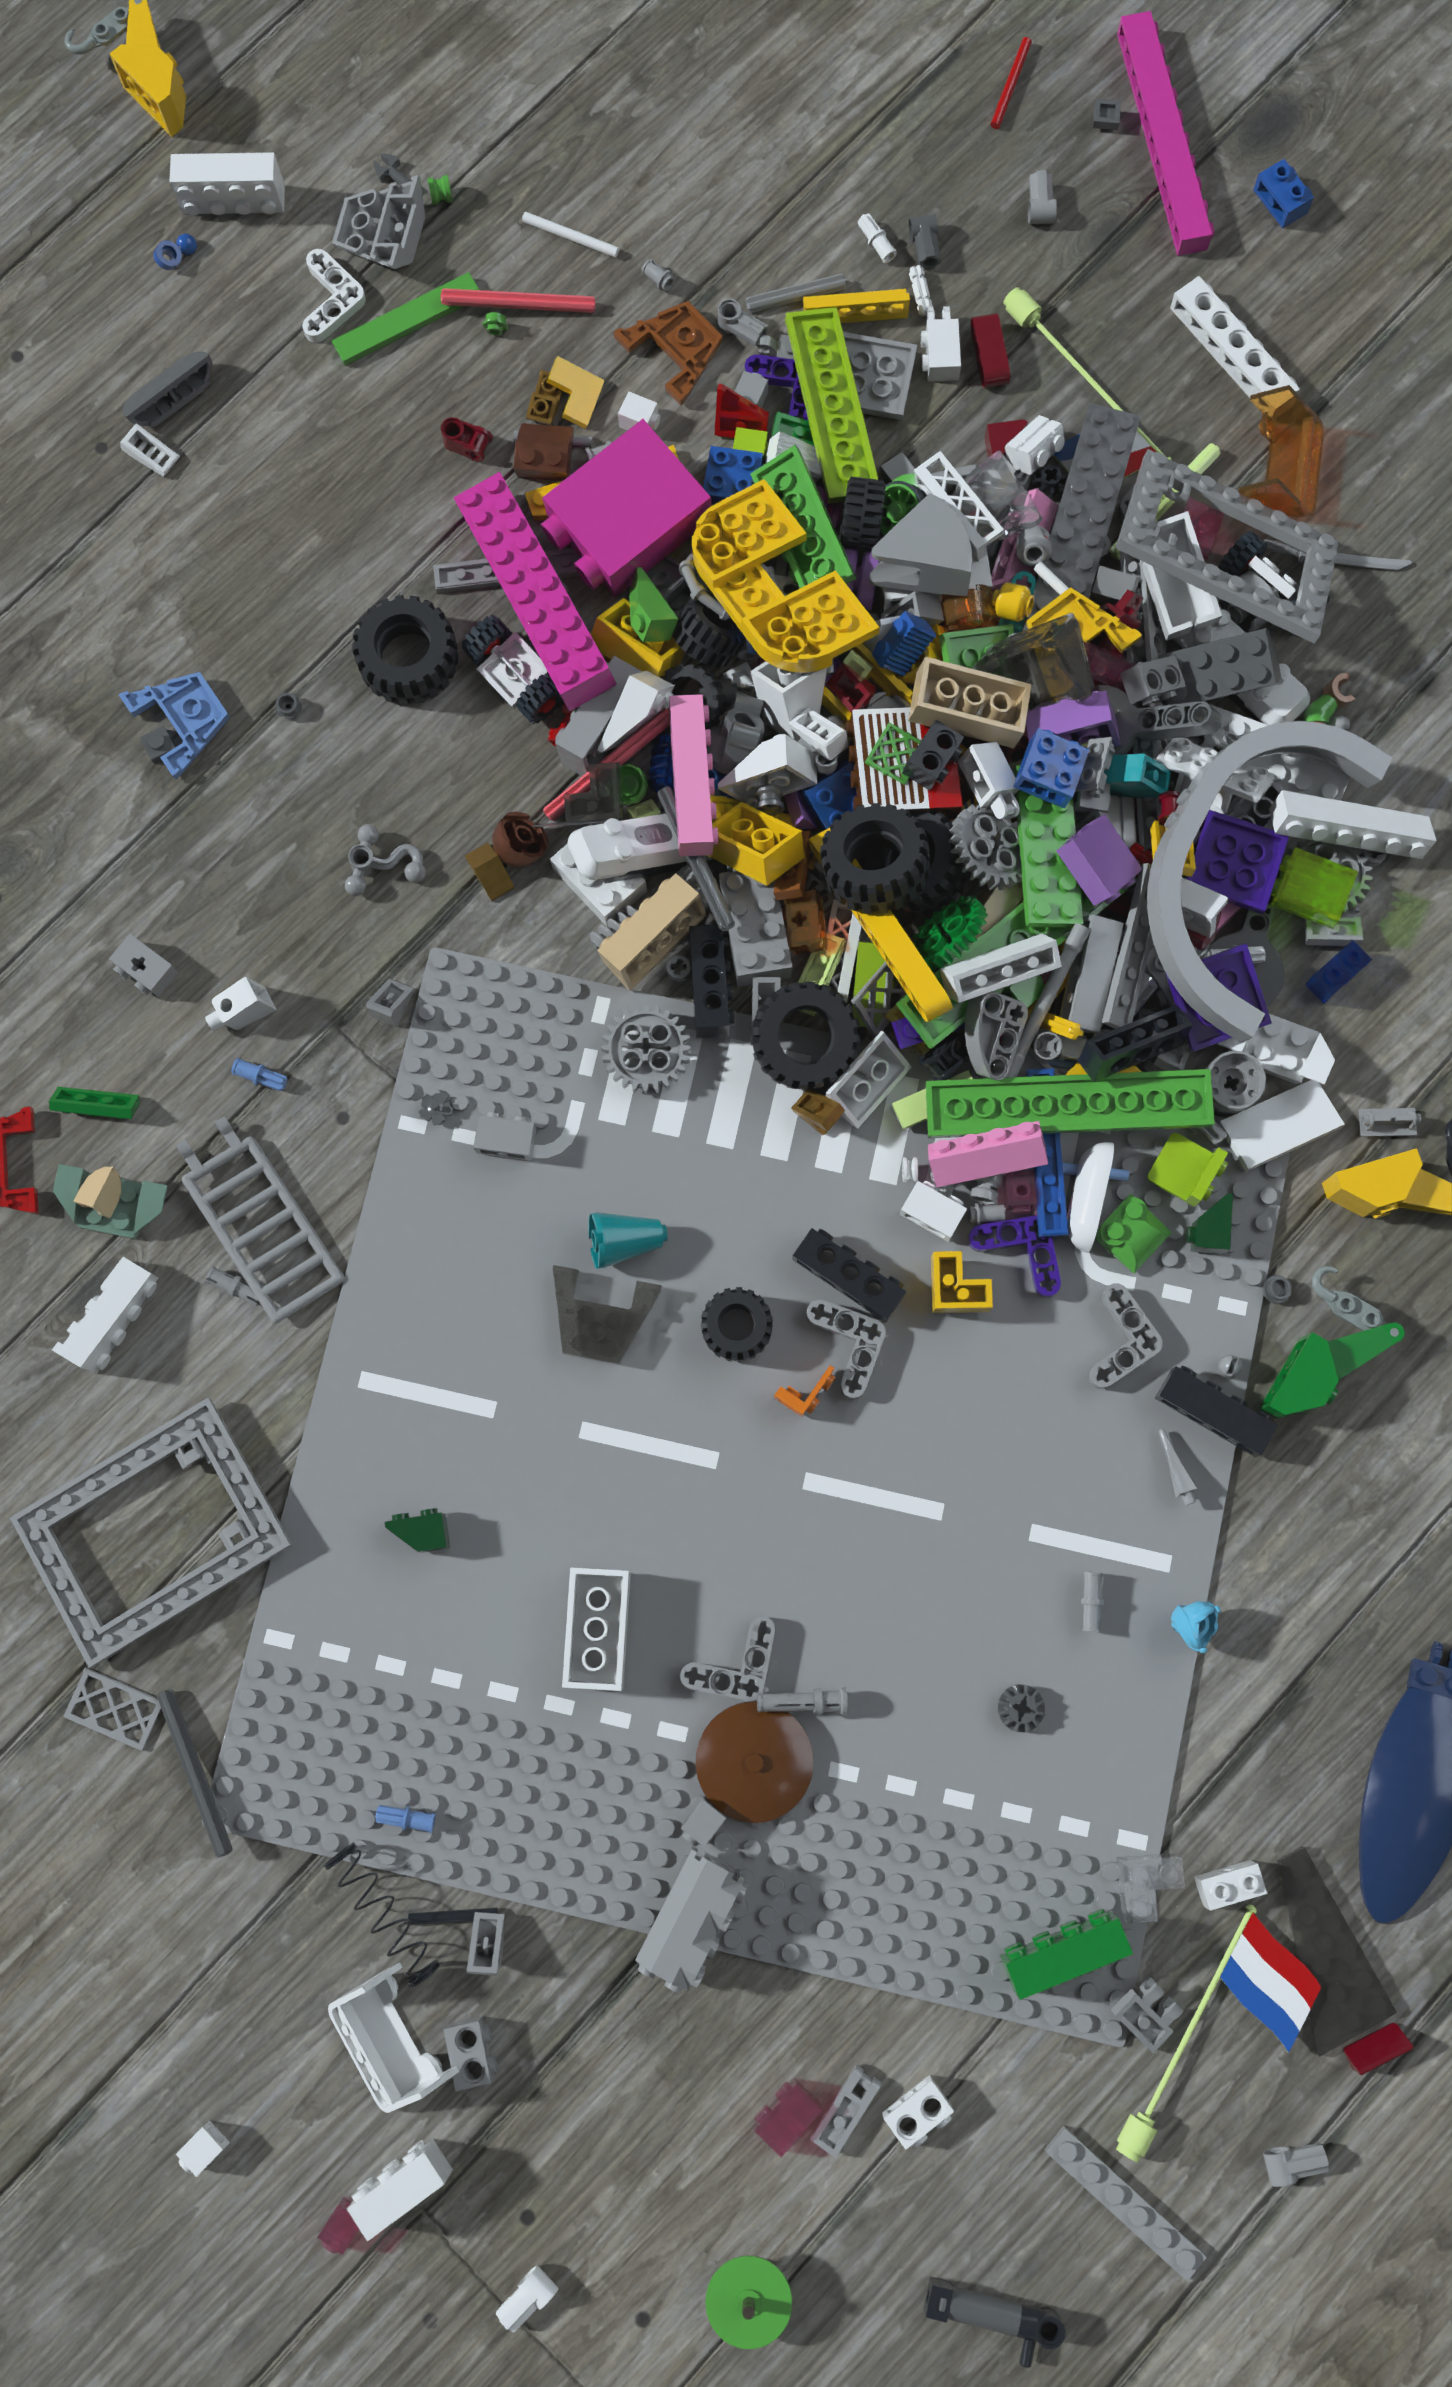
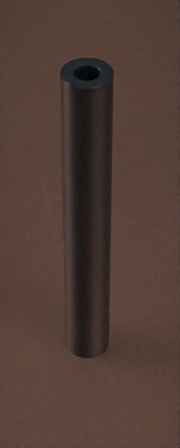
M498 1908L409 1913L408 1919L411 1920L410 1926L473 1922L475 1912L498 1914Z

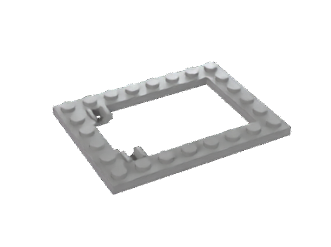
M1148 449L1139 469L1116 549L1315 644L1321 634L1339 541L1329 534L1320 533L1312 529L1304 522H1298L1287 517L1285 513L1279 510H1273L1263 505L1257 499H1250L1240 494L1234 488L1225 487L1215 482L1209 476L1196 473L1188 466L1168 459L1162 453L1153 452ZM1162 494L1177 503L1182 501L1186 503L1188 498L1191 497L1305 552L1306 557L1296 604L1293 605L1288 600H1282L1268 593L1263 588H1257L1238 576H1232L1213 564H1207L1188 552L1176 549L1178 537L1174 533H1171L1167 538L1160 537L1161 527L1157 526L1158 522L1155 521Z
M209 1397L10 1517L89 1668L97 1666L293 1546L214 1402ZM191 1444L193 1449L185 1453L183 1448ZM175 1454L184 1470L191 1467L192 1463L196 1460L206 1458L208 1464L212 1463L238 1510L236 1514L239 1520L218 1533L227 1550L103 1625L52 1527ZM240 1533L244 1540L236 1544L233 1537Z

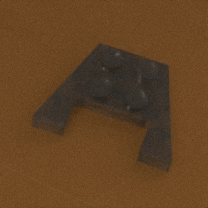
M553 1265L563 1354L620 1365L660 1295L662 1285L637 1281L631 1309L619 1308L574 1299L579 1270Z

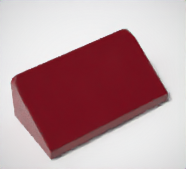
M1392 2022L1345 2046L1343 2052L1351 2068L1359 2075H1364L1413 2050L1412 2048L1414 2047L1400 2027Z

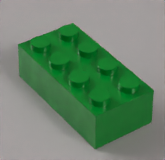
M1099 1909L1087 1915L1088 1920L1077 1923V1920H1072L1060 1926L1061 1930L1051 1935L1049 1931H1045L1033 1936V1942L1022 1946L1021 1942L1004 1948L1005 1953L999 1956L1012 1989L1019 2000L1133 1955L1119 1918L1111 1911L1105 1912L1104 1909Z

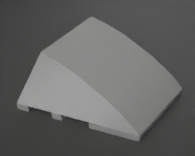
M419 175L411 177L410 182L398 185L397 182L391 183L388 189L379 192L372 189L345 198L332 244L337 248L393 269L413 263L425 220L421 178Z

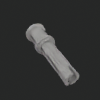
M816 1688L812 1693L757 1694L758 1713L813 1711L816 1715H822L823 1712L847 1714L846 1688H840L839 1691H822L821 1688Z

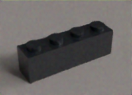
M1175 1366L1170 1370L1155 1397L1156 1400L1253 1457L1263 1454L1278 1425L1271 1422L1273 1418L1260 1410L1252 1411L1246 1407L1247 1402L1234 1395L1231 1398L1221 1392L1222 1388L1209 1380L1206 1382L1196 1378V1372L1186 1366H1181L1180 1368Z

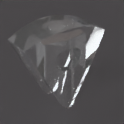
M1000 450L979 464L964 479L995 519L1007 506H1010L1008 515L1003 520L997 521L1004 529V534L993 542L1033 528L1041 523L1043 518L1026 486ZM959 486L952 496L960 497L961 488ZM962 503L961 512L964 515L976 516L977 508L974 504ZM978 523L977 532L982 538L994 531L990 524Z

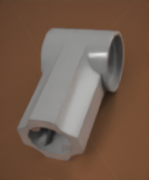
M1037 170L1029 178L1028 223L1055 224L1057 204L1056 199H1053L1052 174H1049L1046 170Z
M725 299L719 304L718 327L720 331L725 334H735L755 347L760 345L761 335H766L768 325L743 311L740 304L734 299Z
M1321 2143L1292 2149L1289 2147H1274L1263 2152L1270 2185L1273 2187L1292 2185L1297 2182L1298 2178L1329 2172L1327 2155Z

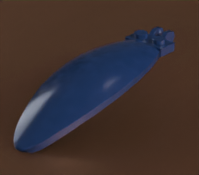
M1436 1641L1432 1644L1428 1662L1417 1658L1411 1660L1407 1690L1399 1699L1380 1736L1371 1761L1363 1795L1359 1833L1360 1887L1363 1902L1368 1912L1376 1922L1381 1924L1397 1920L1418 1901L1438 1873L1452 1847V1648L1448 1654L1447 1666H1440L1438 1664L1441 1660L1443 1644Z

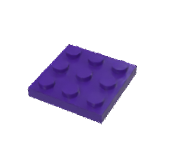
M1209 810L1194 852L1196 870L1191 877L1187 876L1186 879L1228 898L1227 903L1263 914L1266 910L1289 836L1275 834L1274 830Z
M1241 944L1201 958L1205 967L1225 988L1265 1013L1258 1028L1272 1024L1247 944ZM1166 974L1175 1005L1181 1009L1193 1024L1186 1038L1190 1051H1196L1232 1038L1201 1017L1179 994Z

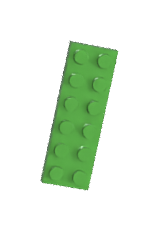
M1016 766L1013 770L1015 778L1017 777L1020 766ZM1019 790L1015 797L1020 807L1017 822L1026 927L1073 928L1075 923L1083 925L1080 885L1056 852L1059 847L1076 834L1073 798L1065 808H1061Z

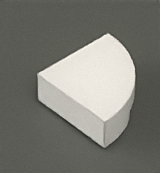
M747 662L723 673V678H731V683H737V689L747 691L755 688L750 672L752 670Z

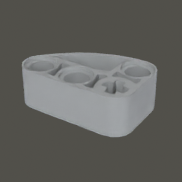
M989 992L969 999L965 1016V1040L969 1058L978 1075L993 1080H1002L1008 1075L1028 1016V1009L1023 1002L995 992ZM988 999V1006L985 1009V1002ZM1002 1035V1041L999 1044V1038ZM993 1062V1068L990 1071V1065Z

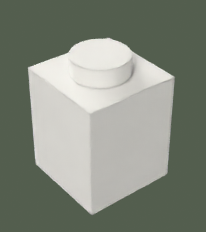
M628 392L618 412L619 427L625 430H629L641 419H644L653 430H656L661 418L658 414L657 402Z
M208 2121L176 2155L180 2159L179 2164L187 2173H193L197 2177L230 2142L211 2121Z

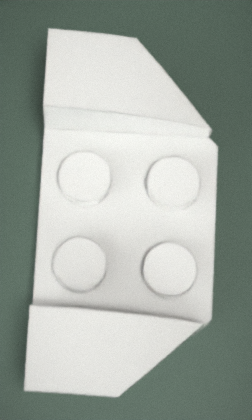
M1271 1014L1269 1015L1272 1024L1258 1028L1253 1038L1243 1042L1230 1038L1218 1043V1045L1231 1050L1247 1052L1256 1057L1263 1066L1265 1073L1294 1084L1302 1083L1305 1077L1325 1085L1335 1062L1321 1033Z

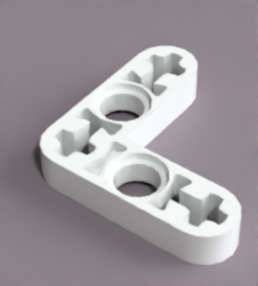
M314 249L308 253L306 258L309 271L333 294L303 321L302 326L306 338L310 342L319 343L361 309L365 304L366 298L362 286L326 251ZM314 262H323L326 270L324 271L323 267L320 264H314ZM334 275L343 277L342 281L338 284L329 282L330 278ZM350 294H353L354 296H355V295H358V297H357V298H354V297H350V298H349V295H350ZM332 308H339L341 310L337 317L327 315L328 311ZM314 326L315 328H320V330L316 331L313 329L311 331V327Z

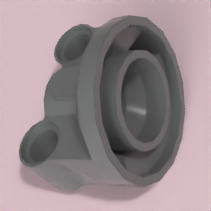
M736 692L728 715L724 716L721 725L708 728L711 733V746H706L707 754H712L713 768L728 775L761 744L764 724L759 716L763 700Z

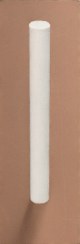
M524 212L522 222L609 256L615 258L618 256L619 247L531 213Z

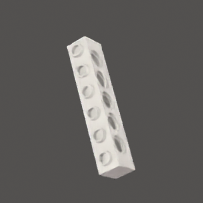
M1198 276L1174 294L1170 309L1269 420L1294 403L1300 390L1295 379L1285 373L1278 360L1268 354L1261 341L1251 335L1244 322L1235 317L1230 311L1228 304L1218 298L1210 284L1205 283Z

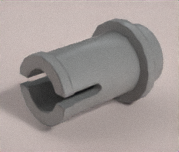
M648 259L644 263L642 273L654 281L659 290L668 291L673 286L675 278L670 270L665 271L653 259Z
M975 1203L974 1206H969L970 1223L980 1225V1222L1005 1221L1004 1204L979 1206L978 1203Z

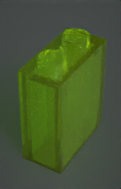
M1295 847L1291 855L1285 854L1279 870L1283 871L1280 880L1275 879L1271 892L1273 899L1270 905L1334 929L1341 918L1359 871Z

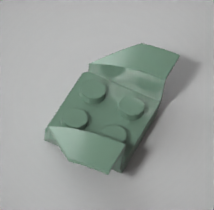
M63 1164L58 1165L53 1192L73 1222L81 1229L136 1240L140 1230L163 1211L167 1185L148 1181L137 1183L121 1179V1195L111 1218L101 1216L93 1208L87 1206L84 1208L73 1202L81 1185L92 1173L83 1168Z

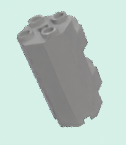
M692 1847L635 1960L639 1963V1972L654 1979L655 1975L666 1981L664 1985L679 1994L683 1988L689 1990L691 1985L696 1988L699 1986L705 1974L706 1966L703 1963L706 1958L712 1960L719 1946L720 1938L716 1937L720 1929L726 1932L734 1916V1911L731 1910L734 1902L740 1904L748 1888V1884L744 1882V1874L740 1872L737 1878L733 1873L735 1868L704 1851L701 1857L696 1855L698 1849Z

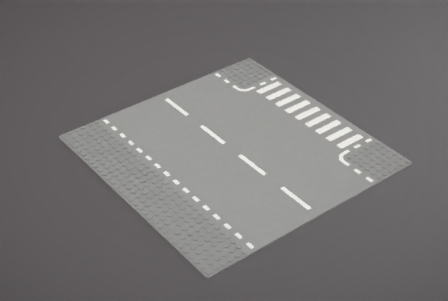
M437 947L432 948L427 960L346 1269L345 1280L341 1288L280 1521L293 1546L270 1559L210 1788L226 1832L331 1858L355 1842V1845H357L355 1850L362 1851L361 1857L357 1862L360 1865L646 1934L651 1930L692 1847L698 1849L696 1855L701 1857L704 1851L735 1868L733 1873L737 1878L740 1872L744 1874V1882L748 1884L740 1904L734 1902L731 1910L734 1911V1916L726 1932L720 1929L716 1937L720 1938L717 1951L1111 2046H1124L1128 2028L1112 2013L1111 2009L1131 1988L1135 1991L1198 1653L1189 1648L1180 1634L1173 1630L1170 1618L1178 1605H1189L1197 1601L1207 1602L1236 1447L1156 1400L1155 1397L1170 1370L1175 1366L1179 1368L1186 1366L1196 1372V1378L1203 1382L1209 1380L1222 1388L1221 1392L1231 1398L1234 1395L1243 1400L1245 1399L1264 1296L1263 1285L1267 1280L1290 1152L1246 1172L1226 1138L1220 1144L1215 1145L1199 1128L1060 1133L1063 1162L1079 1164L1081 1156L1090 1147L1098 1143L1111 1142L1114 1143V1156L1111 1168L1129 1170L1128 1181L1108 1180L1098 1228L1132 1194L1134 1197L1141 1199L1146 1204L1147 1209L1172 1233L1134 1274L1096 1240H1094L1090 1252L1086 1253L1077 1249L1069 1236L1052 1237L1061 1287L1054 1296L1045 1298L1035 1291L1026 1245L986 1252H977L969 1246V1233L975 1226H978L975 1223H970L969 1206H974L975 1203H978L979 1206L989 1205L970 1198L972 1188L976 1187V1180L938 1187L939 1193L946 1197L949 1195L957 1197L964 1202L963 1206L967 1208L949 1242L899 1215L904 1203L917 1183L911 1179L907 1180V1183H903V1157H906L907 1160L917 1157L918 1181L921 1183L927 1181L936 1186L929 1163L928 1144L939 1140L960 1138L928 1139L927 1120L903 1130L892 1107V1103L926 1089V1081H934L933 1074L927 1067H922L919 1063V1059L924 1053L896 1047L912 1067L858 1129L840 1116L825 1135H821L791 1109L806 1090L787 1088L783 1084L776 1083L772 1080L773 1078L761 1070V1065L758 1060H755L753 1045L750 1042V1037L752 1036L751 1015L734 1012L735 1026L729 1027V1036L696 1038L694 1003L636 990L629 991L622 987ZM645 1004H648L649 1010L652 1012L659 1005L660 1014L662 1015L669 1009V1019L671 1020L678 1016L679 1023L677 1027L685 1025L686 1031L682 1035L690 1036V1041L684 1044L691 1046V1052L684 1054L690 1058V1063L681 1064L686 1070L685 1074L676 1072L679 1081L675 1082L669 1079V1089L660 1084L659 1093H656L653 1087H649L647 1094H644L643 1087H639L637 1092L633 1093L632 1084H629L625 1089L622 1088L623 1079L614 1082L613 1076L616 1071L607 1073L606 1068L611 1063H603L602 1060L603 1056L609 1054L601 1050V1046L609 1044L602 1037L603 1035H611L607 1025L616 1027L617 1024L614 1017L625 1018L624 1009L633 1014L634 1005L639 1008L640 1012L644 1011ZM707 1006L708 1008L713 1009V1010H714V1009H718V1008H714V1007ZM784 1022L780 1026L779 1042L781 1048L788 1057L795 1061L803 1063L813 1062L822 1057L829 1047L831 1040L830 1032ZM632 1030L626 1034L625 1038L634 1041L639 1038L640 1033ZM657 1031L653 1038L657 1041H663L667 1038L668 1034L665 1031ZM860 1039V1044H857L855 1059L871 1041ZM644 1045V1049H642L644 1054L648 1053L650 1045ZM623 1047L621 1050H622V1051H626V1050H629L630 1048H628V1047ZM666 1047V1048L661 1049V1050L670 1051L671 1048H670V1047ZM631 1057L626 1060L625 1066L634 1068L640 1061L635 1057ZM659 1057L653 1061V1066L663 1068L668 1061L665 1058ZM963 1062L951 1076L954 1077L969 1070L972 1079H987L978 1075L972 1063ZM836 1081L812 1090L826 1096V1092ZM443 1092V1094L447 1095L446 1102H449L453 1108L452 1115L444 1116L445 1121L441 1125H433L432 1119L430 1121L421 1119L419 1111L424 1109L421 1106L422 1097L428 1094L433 1098L435 1093ZM488 1112L502 1114L505 1119L514 1120L515 1116L530 1118L537 1128L532 1161L477 1154L473 1146L479 1115L486 1116ZM1214 1116V1120L1218 1124L1220 1121L1226 1119L1223 1117ZM1172 1133H1178L1212 1153L1218 1147L1228 1152L1224 1160L1228 1165L1221 1177L1215 1176L1210 1185L1214 1186V1190L1206 1202L1201 1200L1195 1207L1147 1179L1150 1169ZM1023 1169L1001 1174L1004 1176L1002 1186L997 1191L999 1194L997 1205L1004 1204L1005 1221L1037 1216L1033 1170ZM1064 1174L1067 1212L1076 1175ZM1227 1193L1233 1194L1230 1250L1226 1254L1191 1252V1243H1187L1188 1227L1192 1226L1194 1221ZM599 1212L659 1219L661 1225L665 1224L667 1227L668 1240L663 1242L662 1248L603 1269H596L590 1251L593 1245L592 1239H589L588 1235L589 1215ZM980 1222V1225L994 1222ZM1033 1222V1226L1029 1230L1036 1233L1037 1241L1035 1243L1031 1242L1032 1246L1039 1243H1047L1046 1239L1040 1240L1037 1222ZM1006 1226L1001 1230V1236L1004 1240L1013 1241L1016 1239L1017 1233L1013 1227ZM811 1228L816 1231L819 1228L823 1229L833 1237L832 1242L840 1247L843 1244L850 1247L857 1253L856 1258L864 1263L866 1260L874 1263L880 1268L879 1273L887 1279L892 1276L904 1285L902 1289L906 1291V1294L886 1323L792 1260L793 1254ZM996 1228L992 1229V1235L983 1236L982 1232H978V1235L973 1238L974 1241H979L981 1246H984L987 1239L994 1238V1244H999L996 1239ZM1039 1249L1035 1251L1034 1258L1038 1263L1046 1264L1050 1260V1255L1046 1250ZM823 1251L820 1253L819 1259L824 1264H830L835 1260V1256L830 1251ZM962 1251L963 1279H992L993 1308L990 1312L933 1313L931 1256L933 1252ZM846 1267L842 1271L843 1276L848 1280H854L858 1277V1271L854 1267ZM1052 1267L1045 1270H1037V1274L1044 1273V1281L1040 1283V1286L1046 1287L1047 1291H1051V1287L1055 1283L1048 1280L1047 1272L1053 1271ZM872 1282L866 1286L867 1292L872 1296L882 1293V1288L878 1283ZM1119 1283L1127 1288L1160 1334L1163 1346L1156 1355L1105 1389H1098L1089 1381L1090 1369L1129 1342L1102 1302L1103 1291L1109 1285ZM736 1287H742V1290L748 1291L750 1289L757 1296L760 1295L764 1299L765 1304H768L773 1320L771 1339L765 1346V1349L761 1353L756 1354L755 1358L751 1360L749 1358L745 1359L744 1362H738V1360L730 1362L726 1361L723 1357L719 1358L708 1348L701 1330V1316L706 1308L705 1305L713 1299V1295L718 1292L720 1294L727 1288L733 1290ZM1110 1290L1111 1296L1109 1301H1117L1121 1306L1119 1310H1116L1119 1315L1123 1310L1131 1307L1129 1303L1125 1306L1122 1305L1119 1300L1122 1294L1119 1291L1114 1293ZM820 1299L877 1319L885 1326V1338L864 1394L857 1399L845 1397L840 1388L856 1341L811 1324L806 1314L807 1307L814 1300ZM823 1306L811 1310L815 1314L814 1319L820 1320L821 1317L829 1318L828 1325L833 1326L834 1317L838 1311L832 1310V1315L824 1313ZM733 1309L726 1312L720 1321L722 1334L734 1341L749 1337L754 1328L752 1316L741 1309ZM1129 1312L1125 1315L1124 1322L1128 1327L1136 1328L1140 1323V1319L1137 1314ZM843 1315L838 1319V1326L842 1330H850L854 1326V1320L849 1315ZM859 1319L855 1335L860 1336V1330L868 1333V1339L873 1340L875 1336H881L877 1332V1326L872 1325L871 1329L864 1328L862 1325L865 1321ZM1144 1326L1133 1335L1137 1338L1141 1334L1145 1340L1142 1347L1144 1349L1150 1348L1153 1351L1155 1349L1152 1345L1155 1343V1340L1153 1338L1148 1340L1143 1332L1148 1329ZM865 1351L858 1352L855 1356V1362L860 1367H866L871 1363V1356ZM1121 1352L1118 1355V1362L1123 1367H1130L1133 1364V1357L1128 1352ZM1227 1355H1235L1242 1362V1371L1234 1378H1225L1218 1370L1220 1359ZM1111 1359L1107 1362L1112 1366L1104 1371H1101L1099 1368L1096 1369L1098 1371V1375L1095 1377L1097 1381L1104 1380L1107 1383L1106 1377L1113 1371H1116L1117 1376L1120 1375V1372L1114 1368ZM1233 1359L1227 1371L1229 1373H1232L1236 1362ZM829 1365L835 1368L832 1373L836 1377L827 1391L821 1389L816 1397L820 1402L811 1415L806 1412L801 1417L774 1399V1395L780 1386L784 1389L790 1386L803 1395L800 1400L805 1402ZM851 1367L849 1372H855L853 1380L851 1382L846 1381L845 1385L849 1387L848 1392L854 1394L855 1390H861V1386L858 1385L860 1375L866 1378L867 1373L858 1372ZM1160 1429L1166 1431L1177 1456L1197 1487L1192 1492L1196 1502L1191 1505L1185 1506L1181 1496L1175 1498L1168 1460L1159 1435ZM437 1508L438 1513L446 1514L450 1548L424 1553L417 1552L386 1529L384 1522L392 1521V1515L409 1513L410 1518L421 1516V1510ZM570 1568L631 1571L624 1688L622 1691L562 1688ZM1084 1571L1103 1572L1101 1599H1104V1605H1101V1632L1082 1631L1084 1604H1081V1598H1084ZM765 1616L773 1621L775 1636L762 1694L812 1693L816 1688H821L822 1691H839L840 1688H846L847 1714L823 1712L822 1715H816L813 1711H789L804 1728L813 1751L812 1778L803 1798L788 1813L767 1822L748 1823L727 1816L705 1847L700 1844L695 1847L682 1836L685 1831L681 1829V1826L703 1797L707 1799L701 1789L696 1773V1752L699 1740L707 1725L716 1715L730 1706L749 1701L689 1689L682 1684L680 1673L682 1668L691 1662L740 1672L750 1624L755 1618ZM761 1621L760 1625L754 1626V1631L758 1632L757 1641L751 1639L750 1646L759 1645L768 1649L769 1642L763 1643L764 1635L771 1632V1628L766 1626V1621ZM760 1650L751 1651L748 1655L749 1664L753 1667L762 1666L765 1662L764 1653ZM692 1667L690 1672L686 1671L685 1677L689 1678L690 1684H695L696 1680L705 1681L703 1687L709 1688V1678L713 1672L712 1670L706 1669V1675L698 1674V1668ZM719 1673L714 1677L713 1683L718 1690H726L729 1688L731 1680L727 1674ZM735 1675V1685L731 1693L738 1694V1688L745 1689L747 1696H752L753 1692L759 1691V1687L755 1685V1680L749 1679L748 1684L739 1683L741 1676ZM1024 1684L1033 1687L1040 1693L1045 1702V1716L1040 1725L1029 1732L1013 1731L1006 1727L999 1717V1699L1002 1693L1013 1685ZM1025 1695L1020 1704H1010V1707L1018 1711V1721H1020L1024 1713L1034 1712V1710L1026 1706ZM379 1805L406 1809L409 1806L410 1810L435 1813L436 1819L433 1832L429 1833L406 1828V1831H403L402 1827L377 1823L375 1820L377 1808ZM359 1852L349 1854L343 1861L354 1863ZM1099 1909H1104L1105 1912L1111 1911L1119 1918L1133 1955L1019 2000L1012 1989L999 1956L1005 1953L1004 1948L1021 1942L1022 1946L1033 1942V1936L1045 1931H1049L1051 1935L1060 1931V1926L1066 1922L1077 1920V1923L1088 1920L1087 1915Z

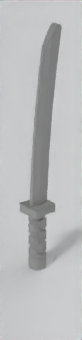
M1268 539L1264 540L1268 545L1267 551L1298 557V563H1302L1306 557L1305 552L1289 544ZM1336 553L1334 564L1398 571L1410 566L1412 562L1411 560Z

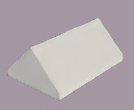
M880 1031L850 1065V1068L826 1092V1097L840 1103L845 1109L841 1116L858 1129L912 1067L883 1031Z

